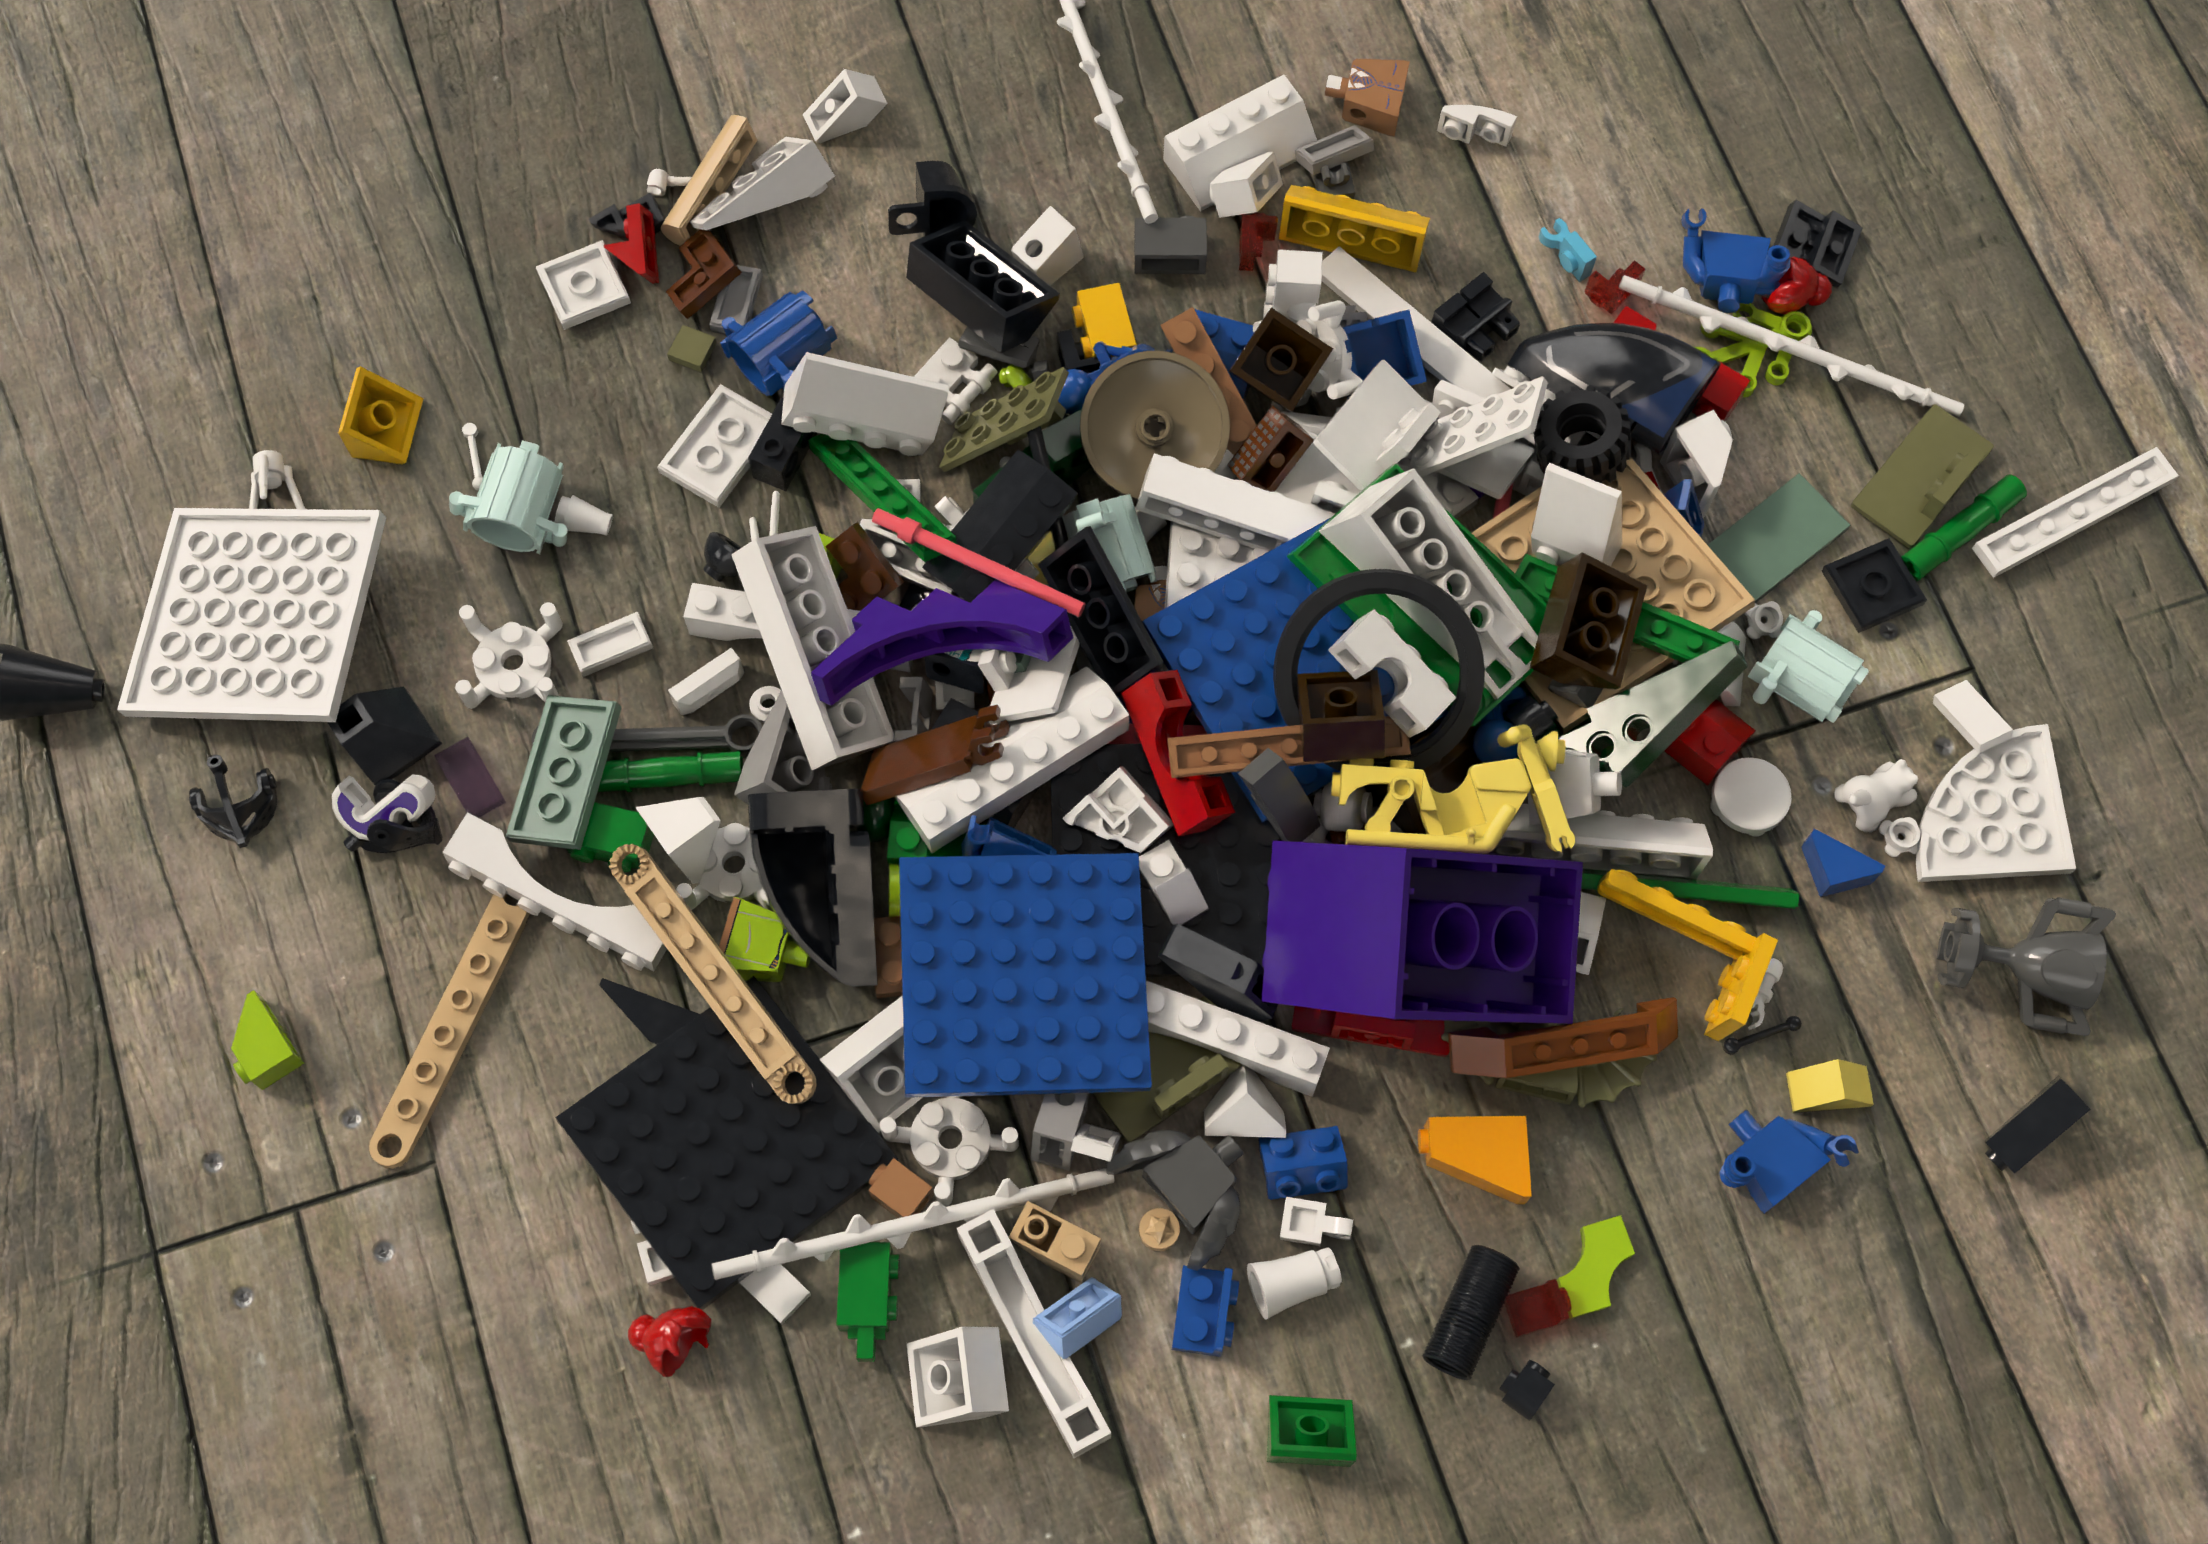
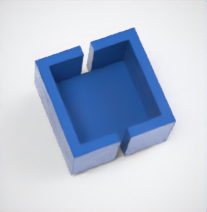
M1410 310L1399 311L1342 327L1348 337V340L1344 341L1347 353L1352 352L1351 371L1362 380L1368 376L1381 360H1385L1410 386L1427 382Z

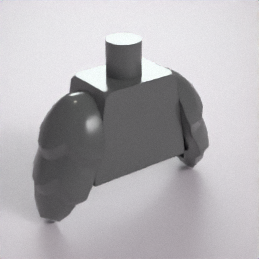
M1154 1131L1148 1133L1143 1139L1124 1144L1121 1151L1115 1154L1110 1162L1107 1161L1105 1163L1108 1175H1117L1143 1169L1142 1177L1192 1235L1204 1224L1191 1252L1187 1268L1196 1271L1201 1269L1211 1258L1220 1255L1227 1238L1234 1234L1240 1216V1199L1238 1192L1234 1189L1237 1178L1228 1167L1243 1155V1151L1230 1136L1225 1137L1211 1149L1200 1136L1191 1139L1187 1134L1179 1131Z

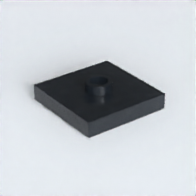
M1890 538L1829 563L1822 569L1823 575L1858 633L1923 606L1927 601Z

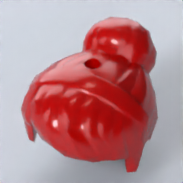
M1793 256L1789 258L1790 268L1779 280L1780 286L1771 293L1769 298L1763 295L1761 297L1770 310L1780 314H1787L1799 310L1806 304L1818 306L1825 303L1831 296L1832 284L1827 276L1817 273L1809 262Z
M693 1306L673 1308L662 1313L657 1318L645 1314L632 1321L628 1329V1339L636 1350L646 1353L650 1364L663 1377H671L684 1363L694 1342L698 1341L702 1346L708 1348L709 1343L706 1335L710 1331L712 1319L702 1309Z

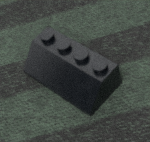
M965 220L910 242L906 278L1000 353L1027 342L1059 300V292Z
M1017 450L951 532L956 536L958 545L1017 572L1074 503L1078 493L1048 468L1020 450ZM942 554L925 562L922 566L925 571L958 598L970 603L995 580Z
M1091 526L1082 529L1038 564L1051 588L1085 603V608L1080 617L1067 612L1070 626L1097 676L1109 685L1116 696L1122 695V692L1149 673L1163 671L1164 662Z

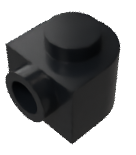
M1529 694L1504 713L1514 726L1528 725L1531 728L1535 744L1539 739L1557 730L1553 722L1558 719V716L1545 700L1538 704Z
M1529 1360L1520 1373L1513 1368L1499 1389L1505 1393V1396L1501 1401L1530 1421L1555 1384L1548 1380L1550 1373L1544 1367L1533 1360Z

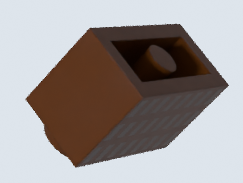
M1272 405L1227 466L1239 480L1246 481L1251 486L1275 492L1313 443L1314 439L1298 423Z

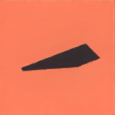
M604 978L601 979L599 984L650 1042L657 1045L700 1015Z

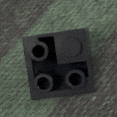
M404 686L354 694L340 704L336 722H327L341 745L374 785L381 780L394 779L442 745V742Z

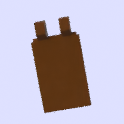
M998 704L980 708L977 716L974 715L874 749L861 787L865 804L870 805L971 772L973 765L982 766L1001 758L1004 751L1001 742L995 743L992 747H984L982 743L988 744L1008 735L1010 725L1007 720L1001 721L997 725H991L987 722L999 719L1001 709Z

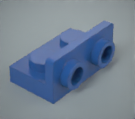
M1183 1265L1172 1350L1221 1357L1223 1346L1231 1347L1234 1322L1227 1321L1229 1305L1236 1306L1239 1290V1281L1232 1280L1233 1269L1225 1268L1224 1271L1201 1268L1196 1271Z

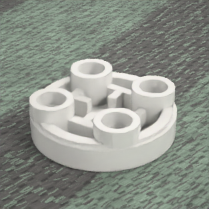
M1741 758L1727 764L1720 771L1712 786L1710 805L1713 813L1719 816L1732 829L1753 837H1759L1775 828L1786 816L1791 805V789L1784 774L1773 764L1758 758Z

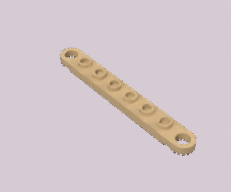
M624 844L618 847L612 853V858L609 860V868L612 875L763 1078L782 1101L791 1104H801L809 1100L816 1089V1077L813 1071L650 854L644 848L634 844ZM636 854L640 858V869L637 870V873L627 876L622 870V861L627 855ZM792 1072H799L805 1078V1088L798 1095L789 1094L785 1088V1080Z
M493 894L370 1140V1155L374 1161L384 1168L395 1169L396 1167H401L412 1156V1152L419 1138H421L527 924L526 921L530 913L524 911L518 905L512 906L507 904L505 899L507 894L503 898ZM389 1137L400 1138L402 1143L400 1152L391 1158L383 1157L380 1148L385 1139H389Z

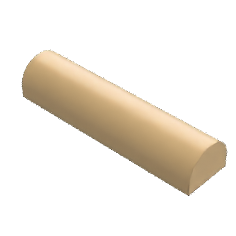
M731 115L661 225L662 233L673 243L681 246L700 230L694 228L690 221L713 199L726 192L756 144L757 139L746 117Z

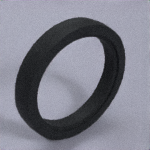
M1369 569L1333 579L1310 594L1299 605L1287 622L1279 639L1275 653L1273 681L1281 715L1287 726L1300 725L1297 680L1299 658L1308 635L1323 616L1343 602L1364 595L1391 594L1411 599L1433 612L1443 622L1453 638L1460 667L1456 699L1441 724L1423 740L1410 746L1411 754L1373 759L1374 766L1390 767V760L1414 761V769L1423 770L1447 755L1460 742L1472 725L1478 712L1484 688L1485 666L1477 632L1468 615L1452 596L1429 580L1415 574L1392 569ZM1350 760L1324 764L1341 771V764H1350Z

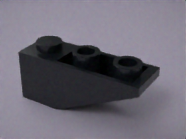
M1180 924L1172 926L1158 954L1160 959L1217 1007L1258 1022L1273 1017L1278 1004L1262 1002L1264 967L1261 964Z

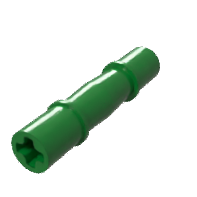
M2006 475L1987 491L1978 494L1971 505L1954 515L1935 533L1930 532L1925 535L1921 542L1901 556L1915 581L1921 580L1942 562H1947L1954 551L1972 540L1990 523H1997L2005 513L2025 499L2027 490L2023 482L2014 475Z
M741 751L707 754L698 752L697 756L658 757L630 761V758L627 757L624 760L606 761L597 793L625 790L632 792L633 788H661L699 783L700 787H704L705 784L738 782L743 768Z

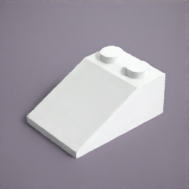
M1549 463L1545 470L1531 534L1532 554L1536 558L1552 565H1562L1583 552L1611 567L1622 546V491Z

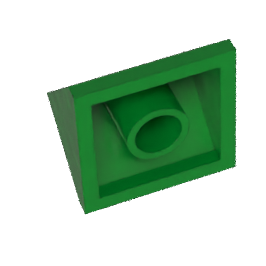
M1269 1395L1267 1462L1351 1467L1356 1462L1357 1450L1353 1400Z

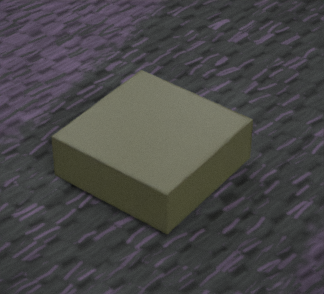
M682 325L667 353L668 359L702 373L717 344L716 337Z

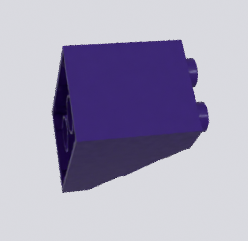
M1273 841L1271 870L1268 876L1269 902L1266 946L1262 960L1264 967L1262 1002L1390 1019L1573 1024L1583 862L1412 848Z

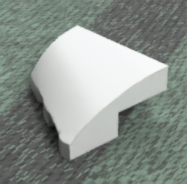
M1123 766L1111 774L1095 791L1086 795L1062 818L1067 824L1077 825L1096 833L1099 837L1122 843L1124 847L1139 853L1146 850L1174 826L1167 814Z

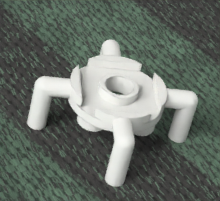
M1340 300L1310 307L1308 310L1309 318L1297 322V325L1332 347L1333 350L1296 407L1305 405L1312 391L1322 392L1327 390L1329 398L1334 400L1353 394L1363 382L1360 377L1351 371L1352 352L1347 353L1344 341L1348 340V337L1340 325L1346 306ZM1261 321L1253 324V332H1255ZM1272 401L1271 405L1280 411H1285V409Z
M547 602L541 606L540 612L546 623L537 631L521 626L516 622H509L491 632L481 623L472 606L464 605L460 608L459 615L467 630L480 642L472 657L475 673L480 683L473 689L469 681L460 680L455 686L458 695L467 708H476L490 694L500 699L514 697L523 699L536 693L544 702H546L548 695L559 696L552 680L549 678L551 673V652L547 645V642L563 626L554 604ZM512 655L523 657V663L519 668L515 670L504 668V662L508 657Z
M731 823L717 830L700 884L693 890L687 883H681L676 888L691 910L708 896H711L715 900L722 902H732L733 897L746 901L755 898L763 908L773 911L760 883L754 863L749 828L739 823ZM732 856H740L745 860L743 869L737 873H729L724 870L725 861Z
M950 1096L925 1104L914 1119L912 1127L897 1126L895 1120L891 1117H885L880 1121V1129L886 1141L909 1143L919 1165L931 1176L938 1178V1184L935 1186L934 1193L936 1200L945 1207L952 1203L954 1180L970 1175V1173L983 1164L990 1150L1013 1152L1019 1146L1018 1132L1015 1128H1005L1002 1131V1135L991 1134L988 1121L982 1110L971 1102L964 1100L963 1096ZM947 1129L958 1130L962 1134L960 1145L953 1149L944 1148L939 1143V1137L943 1131Z

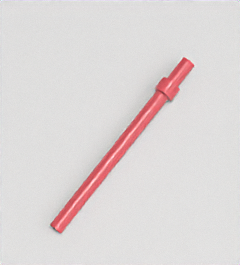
M877 508L873 514V523L897 533V538L909 544L917 542L1007 585L1062 607L1074 616L1080 617L1085 608L1084 602L922 528L921 523L909 517L902 519L880 508Z

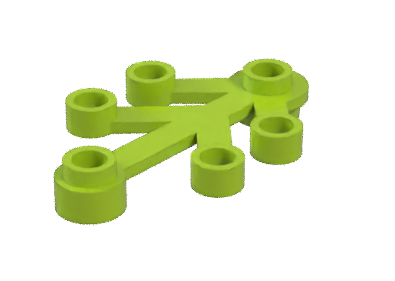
M1740 303V308L1732 314V316L1738 318L1742 316L1739 312L1745 311L1750 315V317H1745L1750 323L1754 322L1797 341L1812 335L1810 319L1804 313L1798 311L1789 312L1779 317L1757 309L1752 303ZM1701 324V333L1707 338H1716L1722 335L1739 341L1712 352L1703 347L1695 348L1723 364L1748 355L1743 371L1740 374L1751 380L1749 383L1750 388L1746 389L1743 397L1751 396L1757 386L1756 376L1766 349L1769 346L1721 327L1712 333H1707ZM1790 328H1791V329H1794V330H1796L1798 333H1793V332L1789 331L1788 329H1790ZM1782 350L1778 351L1776 360L1769 364L1765 372V379L1768 383L1778 386L1786 381L1790 372L1788 364L1792 354ZM1772 370H1779L1782 376L1774 375Z

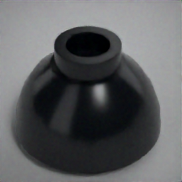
M719 532L710 533L704 546V556L707 564L703 570L719 582H722L725 577L738 576L739 574L731 554L742 547Z

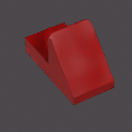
M640 203L627 205L624 231L629 241L606 244L604 248L652 284L659 283L653 213Z

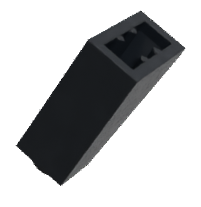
M2058 1075L1985 1140V1143L1990 1147L1985 1154L2001 1171L2009 1167L2015 1174L2091 1109Z

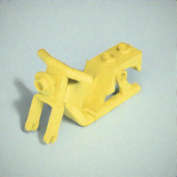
M1522 724L1511 727L1508 731L1502 732L1498 736L1497 742L1499 746L1504 748L1518 744L1517 753L1519 759L1514 758L1472 765L1468 769L1463 783L1450 793L1434 791L1429 786L1424 770L1414 769V761L1390 760V767L1374 766L1373 758L1352 759L1350 764H1341L1340 773L1333 772L1331 796L1339 797L1338 805L1344 806L1348 796L1356 789L1367 785H1388L1385 798L1373 817L1367 820L1365 830H1346L1345 845L1488 854L1497 847L1530 791L1546 837L1547 847L1551 851L1562 852V843L1565 849L1568 846L1572 849L1575 844V835L1570 830L1556 786L1548 772V769L1555 772L1557 764H1564L1565 740H1559L1558 732L1552 731L1539 739L1535 744L1531 728L1528 725ZM1413 794L1426 834L1390 832V823L1404 800L1410 798Z

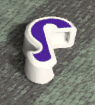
M412 774L375 805L353 777L348 776L338 784L332 793V809L336 818L345 829L358 839L368 840V826L375 820L383 819L401 825L407 816L410 822L416 821L433 804L435 789L434 785L426 777Z

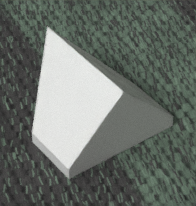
M696 797L636 807L670 858L692 884L700 883L721 821L704 797Z
M1243 1065L1229 1076L1204 1109L1205 1136L1286 1138L1284 1111L1254 1070Z

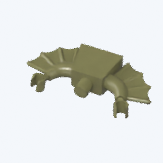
M1624 1008L1618 1009L1613 1017L1619 1016ZM1444 1020V1034L1441 1038L1449 1043L1448 1032L1479 1027H1488L1497 1035L1558 1026L1560 1023L1520 1022L1517 1028L1508 1022ZM1654 1054L1518 1077L1497 1078L1495 1087L1567 1105L1571 1104L1577 1094L1578 1105L1581 1108L1594 1101L1614 1103L1616 1097L1624 1089L1632 1086H1641V1076L1644 1069L1650 1063L1655 1062L1657 1056ZM1480 1076L1486 1085H1491L1495 1078Z

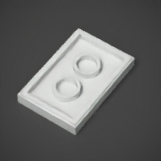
M720 384L657 466L659 473L720 508L750 468L748 457L772 413Z

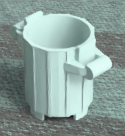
M522 440L520 448L512 446L501 447V444L498 443L496 449L491 454L477 497L463 495L458 491L451 493L449 496L450 512L453 515L465 517L463 531L467 532L470 529L472 533L483 541L502 549L517 552H533L536 549V553L540 554L544 542L562 547L567 542L568 529L564 524H556L548 520L563 477V463L559 462V465L556 466L546 457L537 454L540 446Z
M1131 494L1101 502L1097 498L1077 505L1076 511L1062 516L1068 540L1085 527L1091 526L1126 593L1136 590L1138 586L1136 580L1147 575L1151 583L1157 582L1154 574L1156 571Z
M1811 610L1803 622L1791 614L1788 616L1780 629L1782 630L1781 634L1761 663L1759 661L1756 662L1748 677L1759 683V686L1753 693V699L1756 703L1765 704L1771 694L1775 692L1819 721L1823 722L1826 718L1834 723L1842 712V706L1857 684L1860 685L1869 670L1862 666L1863 659L1816 631V628L1822 621V615L1816 610Z

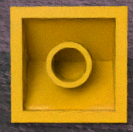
M361 366L357 367L338 432L351 457L405 464L424 398Z

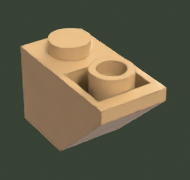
M1027 1201L1009 1235V1239L1039 1261L1080 1283L1085 1279L1101 1247V1238Z

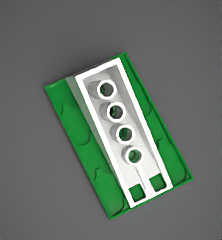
M1397 464L1390 466L1287 556L1317 588L1349 573L1369 569H1392L1415 574L1427 579L1452 596L1470 618L1479 637L1484 656L1485 677L1483 694L1478 712L1470 727L1475 726L1534 671L1529 667L1547 603L1439 503L1414 468L1404 471ZM1391 594L1364 595L1338 605L1354 623L1374 609L1378 614L1385 616L1392 623L1394 631L1401 639L1420 653L1421 660L1433 673L1440 675L1447 682L1449 690L1456 697L1460 675L1457 649L1446 626L1428 608L1411 599ZM1453 702L1446 708L1448 712L1450 711Z

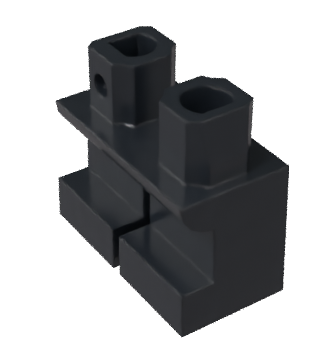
M1482 272L1462 288L1460 293L1457 292L1434 311L1431 322L1466 352L1468 351L1481 362L1494 351L1496 343L1488 334L1494 331L1504 341H1508L1518 332L1520 322L1510 311L1512 300L1509 298L1503 299L1492 288L1493 281L1485 272Z

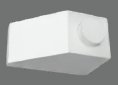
M844 69L806 110L803 116L815 142L822 143L866 127L887 105V101L874 76Z
M1274 151L1267 152L1223 170L1209 184L1210 198L1213 205L1216 206L1219 218L1258 212L1283 185Z

